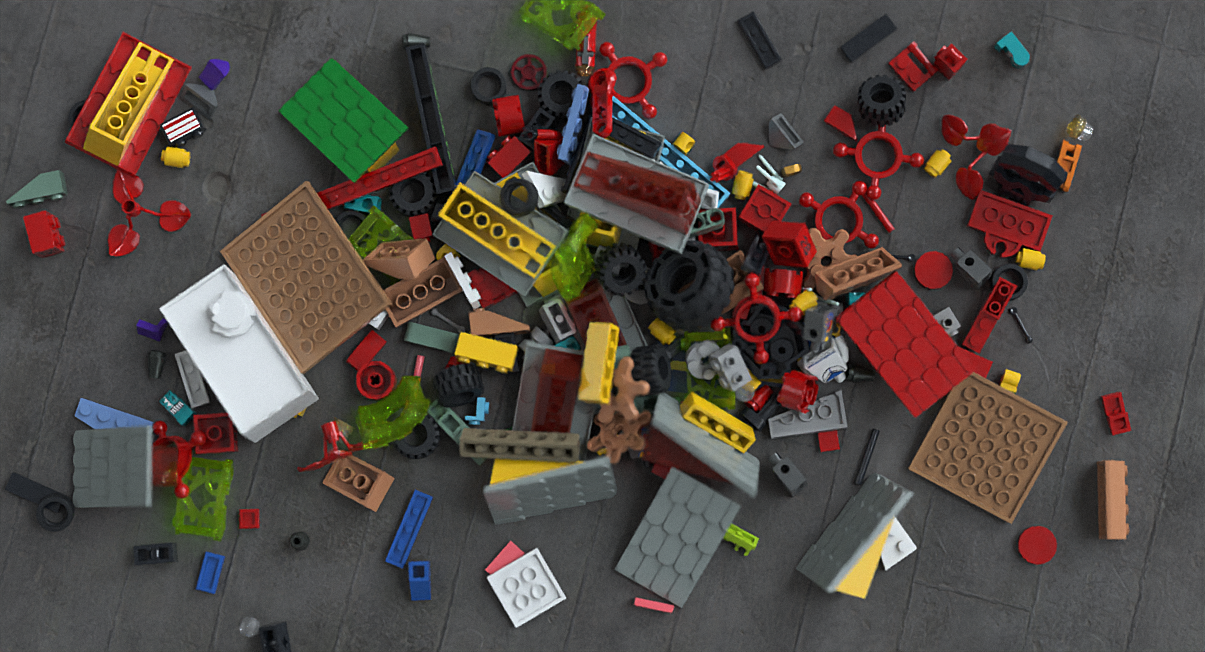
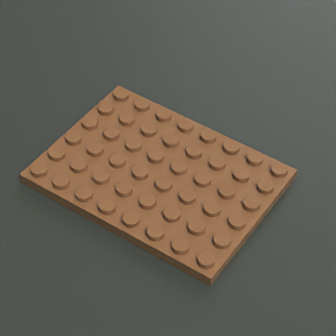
M308 181L301 184L220 251L301 374L309 371L392 305Z

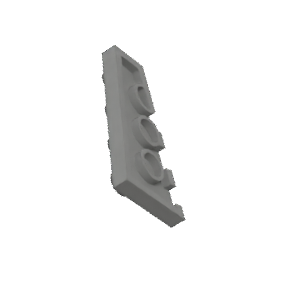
M842 390L815 401L813 405L808 406L809 412L805 414L790 410L768 419L771 439L847 429Z

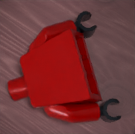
M524 126L522 128L523 131L528 133L522 135L525 140L531 141L534 137H537L534 140L535 166L539 173L549 176L557 173L564 164L563 161L558 159L557 155L558 146L563 141L562 134L559 131L550 129H537V131H533L529 126Z

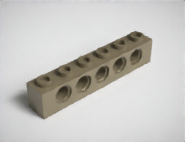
M464 428L460 437V456L577 463L580 452V434Z

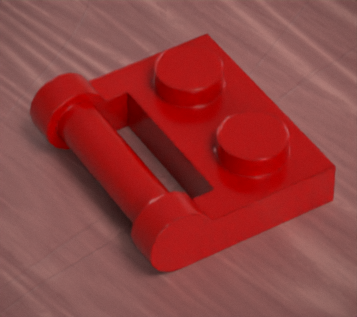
M915 41L888 64L912 92L916 91L939 71V68L936 65L933 66L918 49ZM912 52L928 70L925 75L908 57L909 53Z

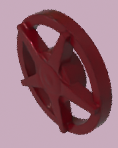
M526 54L515 60L512 65L511 75L518 87L525 90H533L538 88L539 84L543 82L542 80L539 83L535 78L537 72L544 70V78L547 76V69L541 58L536 55ZM528 58V64L523 66V68L516 66L520 60ZM531 58L538 60L543 67L535 68L531 65ZM515 69L522 73L523 77L520 82L515 78ZM525 80H532L536 85L528 87L521 84Z

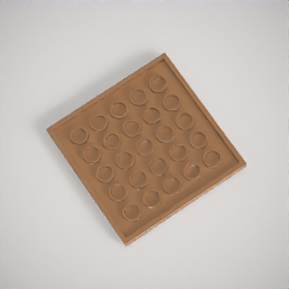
M973 372L950 390L908 469L1012 524L1068 422Z

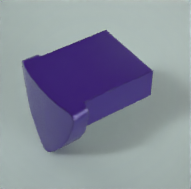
M210 59L207 62L208 65L202 71L199 78L210 90L216 89L222 79L228 74L230 66L227 61Z
M163 318L158 325H154L139 319L136 325L137 332L140 335L160 342L166 330L168 320Z

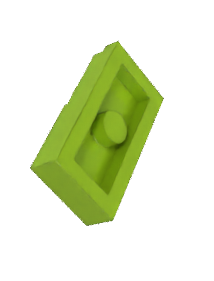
M732 523L723 537L726 541L736 543L734 548L736 551H738L739 547L745 548V556H748L750 551L755 549L759 538Z

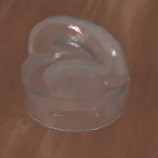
M746 383L734 391L736 398L743 402L751 400L755 393L750 383Z
M245 617L240 623V633L247 637L256 636L259 632L260 622L253 617Z

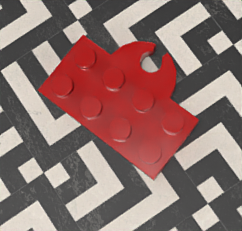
M981 190L975 201L967 227L985 233V247L992 255L996 253V244L999 242L1003 243L1005 251L1001 254L1000 258H1007L1017 253L1021 246L1040 252L1053 215Z

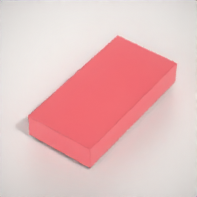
M510 541L485 570L491 575L525 553Z
M637 597L634 603L635 606L672 613L674 605Z

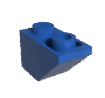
M430 561L409 562V583L412 601L431 600Z

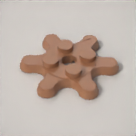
M810 228L808 230L817 253L806 268L807 275L802 281V287L812 288L813 290L816 286L815 272L857 257L855 254L848 255L844 252V244L849 239V234L846 230H838L834 237L828 240L822 238L817 228ZM824 256H829L831 258L830 263L826 266L822 265L821 259Z
M623 357L618 368L613 369L610 390L615 385L619 392L615 396L610 391L609 403L600 404L601 411L598 419L604 424L610 423L616 412H622L625 419L629 422L636 421L639 413L634 407V399L638 395L643 396L649 392L647 382H636L632 379L631 370L634 362L630 357Z
M644 411L640 413L638 419L634 422H629L625 419L622 412H617L608 424L599 421V414L595 416L594 423L600 426L601 431L598 436L588 441L587 448L590 451L597 452L600 449L607 448L605 457L610 456L611 464H616L620 459L621 453L626 452L629 447L637 451L644 449L645 441L640 437L641 429L652 422L650 412ZM620 430H623L624 434L617 435Z

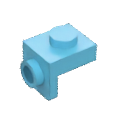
M477 397L476 416H465V421H469L470 425H480V421L485 422V414H489V402H486V398Z

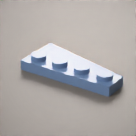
M577 84V88L573 90L572 107H569L567 112V126L563 128V141L557 150L558 159L568 165H571L573 152L577 149L579 143L577 142L576 135L582 129L580 115L585 113L589 88Z
M84 398L80 399L75 413V417L94 429L151 426L152 432V426L155 423Z

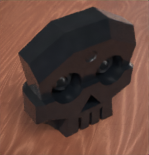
M1015 144L1006 145L1002 156L997 157L989 172L999 185L998 193L1004 196L1007 195L1006 197L1010 199L1014 198V201L1018 203L1020 201V204L1029 206L1032 201L1050 203L1068 175L1054 158L1032 147Z
M760 304L751 318L744 319L740 326L750 335H763L773 326V312L766 305ZM776 304L780 312L789 311L788 307ZM781 320L777 333L769 340L763 342L764 350L768 352L769 359L765 364L760 365L753 358L756 352V343L744 340L736 333L735 329L733 330L732 345L737 346L746 367L758 379H781L792 368L794 361L810 351L809 341L804 339L805 325L801 321ZM760 326L765 327L764 333L759 331ZM784 347L786 352L780 353L779 348Z

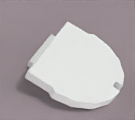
M223 290L221 299L217 298V302L212 303L210 311L213 313L212 321L215 322L213 332L225 334L226 337H236L245 333L254 321L251 319V316L255 317V308L252 301L239 291Z

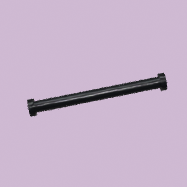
M588 109L586 123L565 184L561 187L560 191L564 194H568L577 173L593 109Z

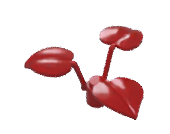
M944 115L941 119L943 137L947 143L952 146H958L963 140H977L976 146L978 150L982 151L968 166V169L961 167L956 174V183L960 191L969 199L974 200L983 188V178L978 171L972 170V167L987 153L992 156L1002 153L1009 141L1011 130L996 124H986L982 127L979 136L966 137L968 127L965 122L954 115Z
M117 170L113 181V194L115 199L122 204V211L127 214L126 218L129 228L124 224H119L111 229L108 236L109 255L124 256L137 248L140 236L136 231L132 230L131 217H137L141 212L160 217L159 223L161 227L166 231L174 232L181 229L191 218L189 209L184 204L174 200L164 202L161 205V213L141 207L139 203L134 201V198L139 197L143 192L142 180L137 175L133 178Z
M336 421L323 424L321 426L324 437H322L324 441L323 459L305 468L298 467V472L317 470L338 459L347 458L352 455L353 451L364 450L380 440L381 436L379 435L376 439L363 441L358 444H349L342 431L339 432ZM339 437L347 446L348 452L338 451L336 442L340 441ZM327 441L333 445L334 449L330 450L329 454L327 453Z

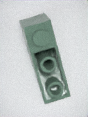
M56 170L39 174L6 201L7 204L14 208H22L27 203L36 205L44 203L46 199H51V201L63 199L62 196L68 195L64 173Z

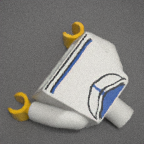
M836 323L838 331H833L832 334L835 335V339L831 337L830 340L824 342L821 352L810 350L797 359V365L803 373L816 376L824 383L829 382L833 378L838 383L846 379L844 372L847 370L846 363L849 360V349L843 335H840L841 326Z

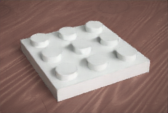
M538 548L533 549L487 576L488 581L516 628L566 599L565 594Z

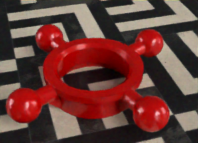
M610 42L602 43L599 50L602 56L608 57L611 61L609 69L615 72L622 66L631 65L637 67L645 77L644 88L639 94L633 97H624L613 89L611 92L612 96L623 104L639 102L643 108L642 115L644 118L653 119L657 115V109L654 105L648 104L645 99L652 85L650 70L655 67L665 66L667 56L662 52H657L653 55L652 61L645 64L642 60L635 57L617 58L614 54V45ZM591 96L589 104L593 108V97Z
M878 125V131L870 132L862 137L856 148H849L844 143H837L833 147V153L838 158H843L846 155L855 156L856 164L861 172L872 178L871 186L867 188L866 192L870 200H877L881 196V189L878 187L879 179L887 178L894 174L902 162L909 163L914 168H919L924 163V157L920 153H913L910 156L903 155L899 141L893 135L885 132L886 125L885 127ZM872 140H883L890 144L895 154L893 165L883 172H875L867 168L862 160V149L865 144Z
M856 181L852 185V194L849 198L836 196L819 204L814 201L811 193L805 192L800 195L799 203L802 207H811L817 211L815 226L820 231L822 238L826 240L833 238L823 228L822 215L824 211L832 205L841 204L852 210L856 220L855 227L849 234V239L846 243L858 237L864 241V245L869 249L878 246L879 238L877 235L867 234L861 230L863 214L855 202L859 196L867 192V185L863 181Z
M750 273L744 279L745 285L749 288L750 295L737 303L732 318L724 319L720 316L718 319L712 320L710 326L714 331H722L727 326H733L741 338L748 342L756 343V352L753 358L757 364L762 365L769 359L768 352L764 350L763 342L769 340L777 333L781 320L790 319L792 322H798L803 317V311L795 306L790 308L789 311L780 312L772 299L757 294V286L760 283L758 275ZM754 303L766 305L774 315L773 326L767 333L760 336L746 333L739 323L740 314L743 309Z
M156 421L152 426V431L159 438L151 445V479L156 477L159 481L166 484L175 483V496L179 499H184L190 492L189 487L183 483L182 478L191 465V448L195 445H203L206 442V435L203 431H195L187 442V440L179 436H167V424L164 421ZM175 443L178 449L177 461L172 470L163 475L159 469V457L167 445Z

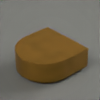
M801 164L787 166L781 170L782 177L784 178L802 172Z

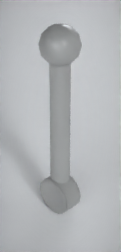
M436 308L431 310V315L438 316L458 329L459 333L465 332L464 326H458L440 314Z

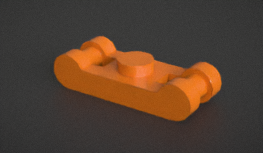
M1065 140L1061 143L1057 162L1068 173L1065 182L1060 187L1062 191L1068 192L1082 146L1069 144V141ZM1066 152H1072V157L1067 156Z

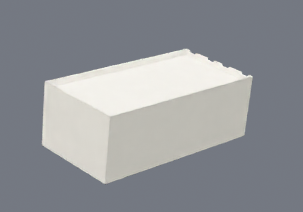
M225 264L160 308L241 434L254 443L319 400L235 273ZM223 290L244 293L252 301L255 308V317L251 316V319L254 320L251 327L245 333L236 337H226L225 334L213 332L215 322L212 321L213 313L210 311L212 303H216L217 298L221 299Z

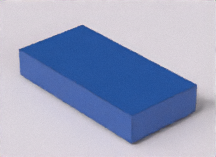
M205 552L196 585L197 590L212 594L216 593L225 556Z

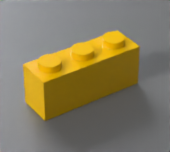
M460 332L455 357L461 363L469 364L474 362L481 368L488 369L490 366L496 368L498 372L507 373V371L512 372L518 347Z

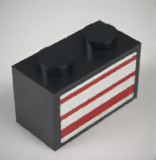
M193 107L159 125L169 145L176 148L184 146L187 143L186 141L191 138L197 139L201 137L203 132L207 131L197 110Z

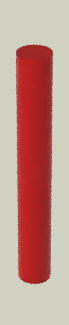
M866 193L862 195L887 232H892L895 228L875 200H870Z

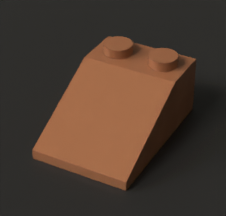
M427 239L381 242L363 259V262L368 267L398 279L413 280L419 277V274L424 269L429 267V264L435 257Z
M485 308L473 309V312L469 313L471 335L490 338L498 334L514 333L519 335L530 333L528 325L491 311H486Z
M351 455L344 459H338L333 463L323 484L376 512L395 478Z

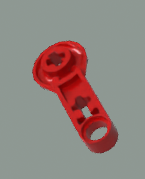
M609 68L596 70L591 74L587 84L589 92L593 97L592 130L597 136L602 138L608 137L612 132L611 92L616 84L617 76ZM606 125L605 129L599 132V129Z

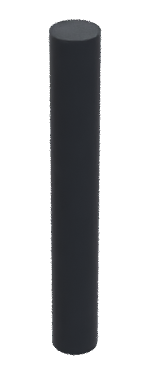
M872 429L854 482L855 484L862 485L880 433L877 429Z

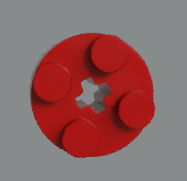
M519 95L492 99L498 135L506 136L523 132L524 121Z
M765 268L763 291L766 292L767 296H779V293H785L787 298H796L801 294L803 272L800 271L796 275V271L772 269V272H769L770 268Z
M381 361L365 363L357 372V388L363 396L371 400H384L396 388L397 378L394 371ZM380 376V384H374L373 386L374 381L372 379Z
M792 370L790 373L786 372L782 378L783 386L778 393L777 402L781 403L783 407L804 414L809 412L807 408L809 405L814 404L818 394L819 385L815 384V380H818V378L797 370Z

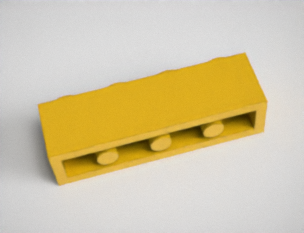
M611 323L589 324L587 345L584 350V365L581 370V385L578 389L579 400L586 403H609L619 327Z
M692 391L680 405L684 419L742 453H745L756 440L751 426Z

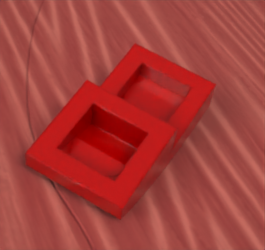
M371 330L346 362L358 371L362 365L373 361L387 341Z
M1119 391L1101 396L1111 434L1117 435L1131 431L1122 393Z

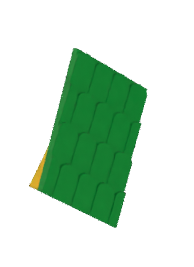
M333 58L327 61L279 110L297 130L353 183L366 171L369 173L384 167L399 151L395 142L409 129Z

